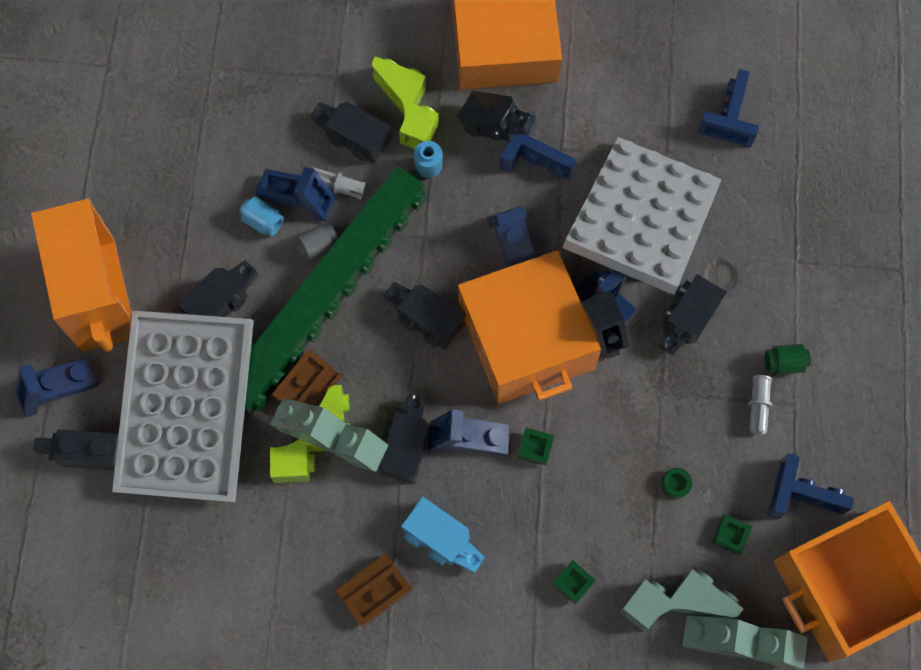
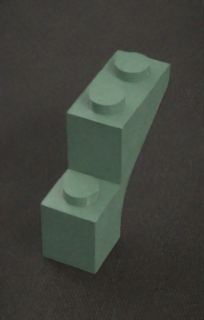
M285 398L282 399L270 423L272 427L281 432L323 448L355 467L373 472L377 471L388 447L387 443L368 429L345 424L324 407Z
M692 569L686 574L670 597L665 595L667 590L654 580L648 582L645 579L620 610V613L642 631H646L659 616L668 612L733 619L740 615L743 608L738 605L739 600L733 594L726 590L721 592L713 586L714 581L706 573L700 570L695 572Z
M687 615L682 646L694 650L752 659L778 667L804 669L808 637L784 629L760 628L738 619Z

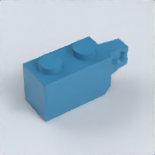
M424 497L421 498L401 526L402 532L405 533L403 538L416 548L420 545L430 551L428 556L441 566L445 563L451 567L453 564H456L475 573L485 558L469 542L468 528Z

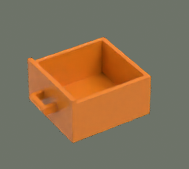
M451 0L460 90L558 82L562 54L555 0Z
M89 198L31 213L54 321L82 352L101 348L104 352H109L113 349V344L129 340L132 313L115 239Z
M558 250L458 285V306L460 311L466 314L465 324L494 393L497 405L533 392L538 401L571 390V378L596 369L601 348ZM563 382V385L554 387L543 392L541 390L549 386Z
M890 501L773 560L791 595L782 599L800 634L811 629L828 662L847 658L921 619V553ZM793 600H795L807 624L804 625L801 617L799 616L795 606L792 603Z

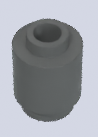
M320 225L298 235V242L294 246L301 259L306 258L308 262H311L326 255L338 238L331 225L325 227Z

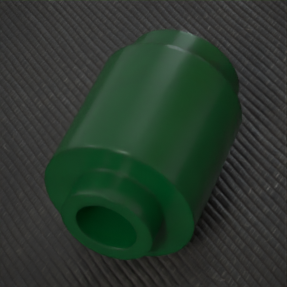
M803 344L778 345L765 351V366L768 373L774 372L775 375L805 373L806 368L811 365L810 351L805 349Z

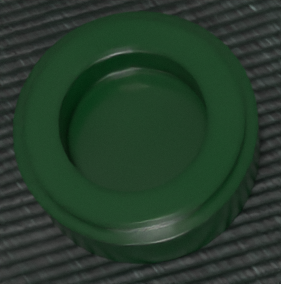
M682 468L669 469L661 479L663 493L672 499L685 497L692 488V478Z

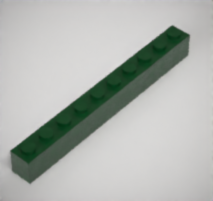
M397 166L254 343L250 353L245 413L251 416L255 410L258 412L264 407L268 400L267 395L273 387L277 388L285 379V372L292 364L296 365L305 353L303 349L310 341L313 343L317 340L322 332L321 327L326 320H332L340 309L339 304L345 296L349 298L358 286L356 282L362 275L366 276L370 273L375 265L374 260L379 253L384 254L389 249L392 243L391 238L397 231L401 232L404 230L409 222L408 217L413 210L418 211L426 200L425 184Z

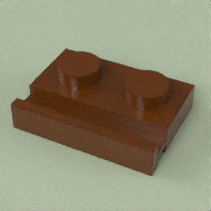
M308 349L271 396L280 403L285 398L318 406L324 399L328 389L334 386L343 375L335 371L332 366L312 350Z
M385 553L335 591L363 628L412 592V588Z

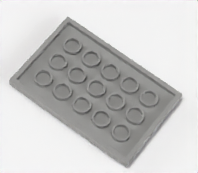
M618 137L564 242L563 248L674 295L722 179Z
M132 311L112 492L226 502L236 501L254 323L252 319Z

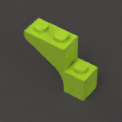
M375 56L372 62L374 81L404 116V122L399 131L400 144L415 149L424 141H432L439 126V113H436L428 106H418L426 91V76L417 69H407L397 65L391 59H381Z
M342 385L331 386L320 407H324L344 422V412L350 411L349 394L343 393ZM301 439L286 446L270 447V476L274 483L309 482L310 473L315 472V455L310 454V452L327 450Z

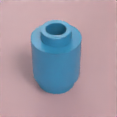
M424 141L415 148V170L420 176L428 179L433 178L442 170L443 153L441 147L435 142Z
M257 197L245 200L239 210L241 221L263 235L269 234L274 236L284 221V217L280 215L279 210Z

